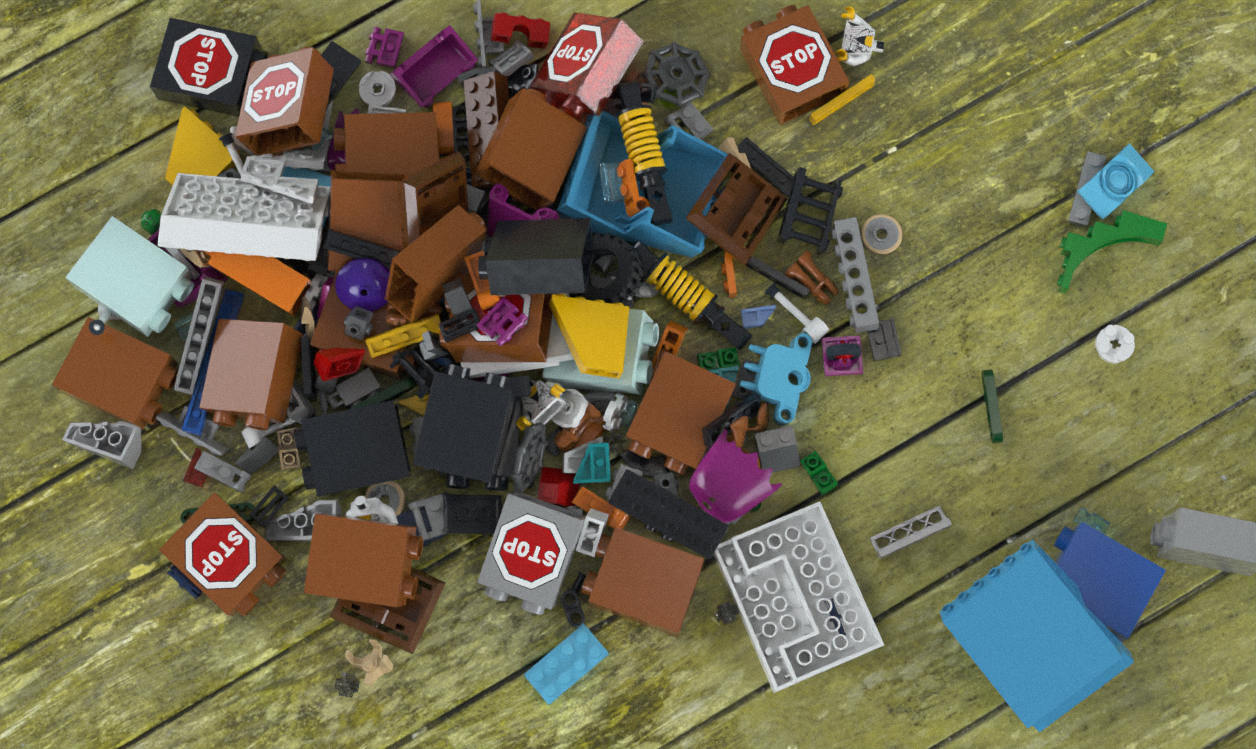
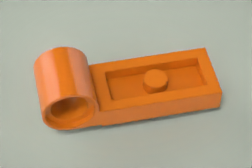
M625 159L617 165V175L620 181V193L625 203L626 213L631 218L647 206L650 207V203L645 197H639L633 160Z
M723 250L724 263H721L722 274H726V281H723L724 292H728L729 298H734L737 295L733 260L735 258Z
M480 251L464 258L481 309L486 310L494 307L500 301L499 295H491L489 280H480L479 257L485 256L484 252Z
M583 486L580 487L572 500L573 504L586 512H589L590 508L609 514L606 524L613 529L616 527L623 530L631 517Z

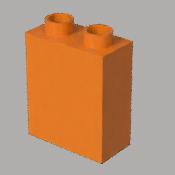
M204 251V253L211 257L208 264L214 269L293 317L301 307L302 297H305L307 290L311 286L310 279L274 257Z

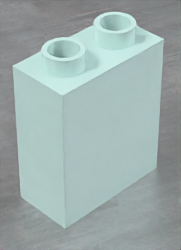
M113 216L65 277L80 292L147 338L153 330L160 333L167 326L171 318V314L167 312L176 299L179 302L186 300L194 288V283L190 281L193 275L187 266Z
M629 309L624 368L620 379L580 373L575 360L561 361L559 366L545 367L543 378L547 381L559 383L564 388L641 395L643 383L649 384L652 380L653 364L652 361L647 360L649 346H656L658 342V324L653 323V320L644 310Z

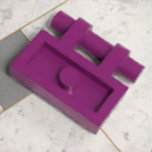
M374 27L373 32L369 36V47L365 51V62L372 64L373 58L376 57L378 58L377 65L395 69L404 32L386 28L384 35H381V28ZM378 42H382L380 50H376Z
M503 297L476 326L491 339L497 334L500 335L496 343L502 347L505 342H509L512 339V335L518 329L524 326V322L528 317L522 313L517 318L515 315L519 312L518 308ZM509 321L512 322L510 327L505 331L503 327Z

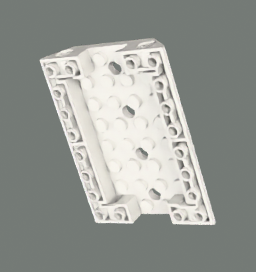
M178 173L161 215L158 246L316 261L322 240L324 216H329L330 187L318 186L314 202L311 204L242 181L239 178Z

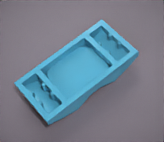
M1129 143L1077 192L1103 220L1132 192L1141 186L1154 171Z

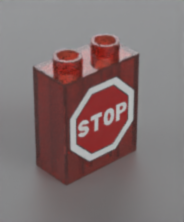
M574 12L529 87L543 93L547 103L557 109L561 108L565 113L574 118L580 119L583 113L600 116L644 41L622 19Z

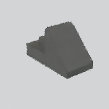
M461 278L443 285L445 298L454 317L473 309Z
M431 331L422 334L424 341L420 342L419 345L424 360L451 355L447 348L441 347L440 334Z

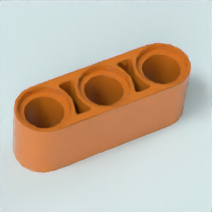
M452 101L433 103V112H436L439 155L455 153Z

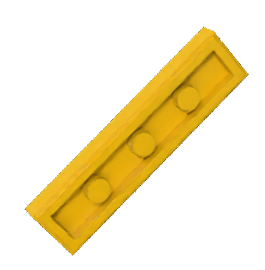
M872 74L811 113L809 121L812 125L819 123L872 88L875 83L874 76Z
M435 314L415 321L413 324L409 323L366 338L365 342L371 357L374 358L423 341L422 334L427 331L440 334L439 323H442L439 314Z

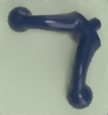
M443 357L432 360L447 366L448 363L451 364L454 361V358L448 359Z

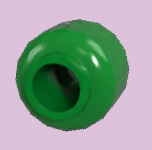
M157 209L145 211L141 216L142 229L151 236L160 229L162 213Z

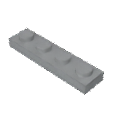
M1090 151L1087 152L1068 223L1087 227L1092 208L1077 191L1103 168L1106 156Z

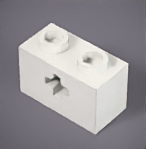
M590 508L584 521L576 551L595 557V552L601 535L604 533L609 514Z

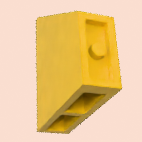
M185 106L181 111L165 175L166 181L171 186H173L178 173L217 176L236 166L227 147H224L222 141H219V138L223 135L220 132L216 134L212 130L213 127L206 120L202 122L199 119L200 115L194 109L189 110Z
M565 294L552 295L549 300V307L580 373L620 379L624 368L629 306H624L622 303H605L603 300L591 301L586 300L584 297L572 298L567 297Z

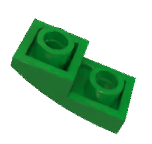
M736 347L719 349L716 352L701 353L696 356L698 366L708 371L740 366Z
M816 450L800 460L801 465L821 495L838 486V482Z

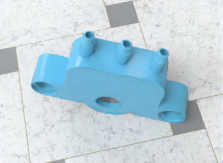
M801 333L793 338L789 347L773 344L768 348L750 344L748 348L754 353L761 355L758 365L747 362L744 364V368L756 372L754 383L742 380L740 386L759 394L761 401L775 405L773 420L779 426H784L794 420L800 397L799 394L805 391L810 384L811 376L805 365L808 363L812 339L806 333ZM798 340L803 341L804 347L799 346ZM789 374H792L796 377V385H793L789 382ZM781 412L786 413L787 420L781 417Z

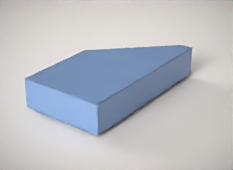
M776 305L741 309L743 328L762 327L775 311Z

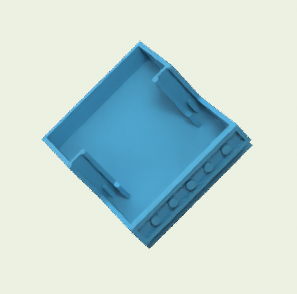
M597 107L588 113L585 122L587 129L574 156L557 211L566 214L572 219L590 218L592 232L602 233L603 235L610 233L633 243L638 239L645 246L691 258L702 253L705 247L704 240L706 235L688 222L686 216L728 154L673 125L658 134L656 137L659 139L658 144L661 147L659 151L662 152L661 158L664 159L665 167L667 168V172L662 177L666 182L664 190L672 214V223L655 226L650 223L654 209L648 206L631 218L626 213L625 203L620 193L617 165L628 159V154L619 120ZM724 179L716 189V192L719 191V188L722 186ZM636 181L639 197H645L644 192L640 191V182ZM712 195V198L702 211L704 216L707 215V212L712 207L710 203L714 199V195Z
M1033 539L1023 544L1017 552L1006 557L1003 563L992 568L986 576L975 581L972 587L961 592L955 600L947 603L940 610L942 622L1027 729L1034 726L1041 732L1134 663L1131 652L1085 606L1078 585Z

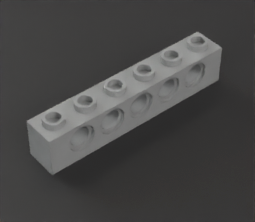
M857 217L834 221L831 235L832 239H836L837 242L834 248L836 257L840 256L841 263H838L839 273L844 275L842 287L843 291L848 294V298L845 300L847 310L851 309L852 316H849L851 328H855V333L877 330L879 328V320ZM850 238L852 241L845 243L842 239ZM852 255L855 259L847 260L846 256ZM857 273L859 276L857 278L850 277V274ZM860 290L863 294L856 296L853 292ZM864 308L867 312L861 314L857 312V309Z
M206 276L202 279L174 386L176 391L193 395L209 342L224 281Z

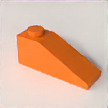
M673 321L667 324L652 360L653 375L665 351L677 356L688 330L687 327Z

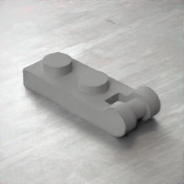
M203 451L194 469L241 493L245 490L246 482L250 481L252 477L250 474ZM235 475L240 477L237 483L232 481Z

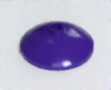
M358 258L351 260L339 270L336 276V294L340 301L352 310L355 306L371 312L378 310L388 302L385 300L390 271L385 265L374 259ZM365 289L367 290V292L362 293L361 290Z

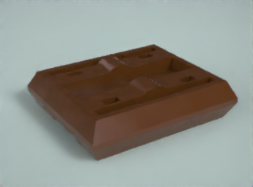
M460 152L453 153L397 183L399 202L402 203L404 226L401 228L404 249L456 206L459 205L468 213L465 159Z
M729 153L686 216V220L736 260L746 265L785 205L787 198L737 157ZM728 172H733L734 174L730 177L727 184L716 192V189ZM712 195H714L715 197L710 203L712 207L707 212V215L704 216L702 211L712 198ZM772 203L771 207H770L769 210L767 211L768 213L763 217V215H764V213L766 212V210L768 209L769 205ZM756 229L750 240L745 245L746 248L743 247L748 238L750 237L751 233L753 232V230Z
M411 567L410 575L417 576L418 581L431 586V591L417 585L418 588L422 589L421 593L419 594L416 591L413 600L406 599V605L399 607L338 598L329 617L413 654L446 582ZM354 604L360 606L359 611H356L357 606H355ZM344 608L368 617L375 622L374 626L372 627L342 613ZM379 624L388 626L410 637L408 641L381 631L378 629ZM400 625L405 626L403 631L400 630Z

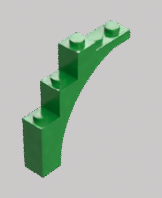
M1123 210L1119 216L1116 215L1113 226L1096 221L1093 226H1089L1086 237L1069 232L1066 237H1062L1059 248H1062L1061 255L1065 257L1062 263V268H1064L1063 275L1060 274L1057 280V285H1059L1058 292L1065 294L1069 289L1073 272L1079 264L1088 256L1106 246L1123 242H1143L1159 246L1163 241L1167 223Z

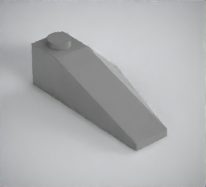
M118 421V423L102 422L99 424H92L91 422L70 423L62 439L66 443L131 469L134 468L141 454V428L124 421Z
M338 500L317 501L308 507L299 508L298 511L271 519L266 525V539L268 541L311 542L315 514L330 513L343 515Z

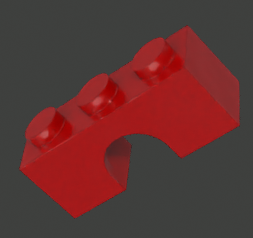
M504 12L495 13L492 20L490 41L509 44L512 33L519 31L526 35L527 47L545 49L549 43L550 22L541 18L529 19L523 15L511 16Z

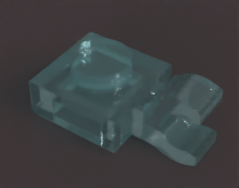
M1080 507L1078 513L1083 517L1076 514L1073 521L1078 524L1083 522L1105 534L1110 522L1096 513L1090 514L1085 508Z

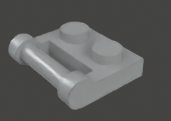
M519 40L515 41L512 47L497 58H492L488 61L489 65L495 67L498 73L509 76L534 57L532 51Z
M691 101L664 119L667 126L673 125L682 130L676 122L677 119H680L690 133L700 140L713 132V128Z
M442 494L408 505L410 511L413 512L419 536L423 537V541L445 535ZM422 507L426 508L433 530L431 532L426 530L420 511Z

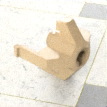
M369 639L370 644L373 646L371 654L366 655L364 658H359L347 650L345 658L353 667L366 672L364 685L372 686L377 678L385 673L392 672L393 664L387 655L382 657V646L378 641Z

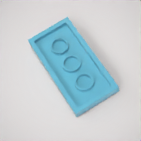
M583 624L529 669L524 676L550 705L608 656L609 653Z

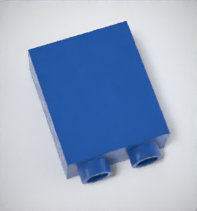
M1083 522L1078 524L1074 530L1064 526L1053 545L1061 550L1055 563L1078 585L1085 606L1121 642L1128 639L1166 570Z

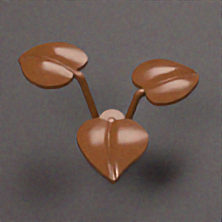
M764 402L759 408L758 424L756 426L748 427L747 416H742L730 425L732 432L726 435L727 442L735 440L737 448L741 447L743 453L751 454L742 448L747 431L759 429V433L766 431L769 424L768 403ZM758 457L757 466L759 469H761L760 457Z

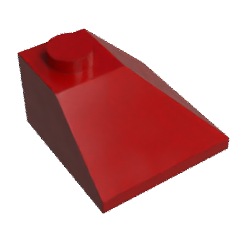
M358 348L322 349L317 352L314 365L322 381L356 373L361 365L365 350Z
M543 467L537 499L562 508L576 506L572 503V500L579 491L580 485L573 484L576 474L562 473V469Z

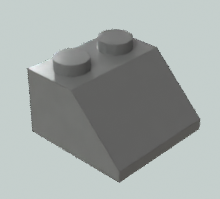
M792 425L754 434V442L758 457H760L761 470L772 468V473L800 467L798 447Z

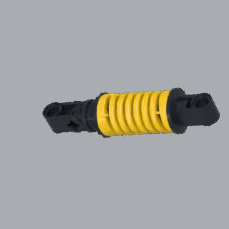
M637 81L618 84L617 92L623 110L617 113L616 116L622 127L621 132L625 141V147L627 148L628 159L633 160L636 181L640 182V191L644 192L645 198L650 203V208L654 209L650 223L655 226L672 223V214L664 190L666 182L662 177L667 172V168L665 167L664 159L661 158L662 152L659 151L661 147L658 144L659 139L656 137L657 132L654 131L655 125L652 124L653 117L650 116L652 108L650 105L642 104Z
M638 239L633 243L632 247L639 254L638 258L642 261L643 266L641 268L647 272L643 278L644 282L646 281L651 286L656 285L655 290H661V295H666L667 300L672 299V304H678L677 308L679 310L683 309L684 314L690 313L689 317L693 323H697L700 320L703 321L707 328L712 326L738 350L741 351L753 336L724 313L725 307H721L716 303L718 295L710 292L708 288L704 289V285L699 284L697 279L693 280L692 275L687 276L688 272L686 270L681 271L682 267L680 265L674 268L676 261H668L669 256L667 253L658 258ZM728 321L730 329L722 330L721 322L726 323Z

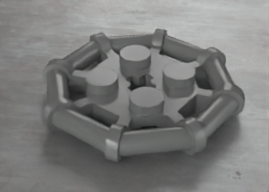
M672 42L657 50H651L645 70L642 72V77L645 78L647 83L656 84L653 77H658L662 85L660 88L657 86L655 99H662L675 104L677 107H681L683 104L695 99H701L704 96L708 78L711 76V72L704 64L698 50L689 49L676 42ZM672 52L671 56L662 57V55ZM678 52L689 56V58L685 57L684 59L680 57L681 55H679ZM693 60L695 61V63H696V65L698 66L699 70H696V69H695V67H694V65H693V63H692ZM655 61L660 63L658 70H652ZM673 70H676V72H681L680 76H674ZM695 77H701L698 87L694 84ZM665 89H667L668 92H671V93H674V92H675V93H676V97L673 96V95L667 94V93H665V92H663V91H664ZM688 89L693 91L692 93L682 97L681 92Z
M536 423L533 427L528 426L525 429L524 437L519 447L515 449L516 457L510 475L514 480L513 488L518 493H522L526 488H532L540 468H543L544 464L542 461L545 447L548 445V439L545 436V425L542 423Z

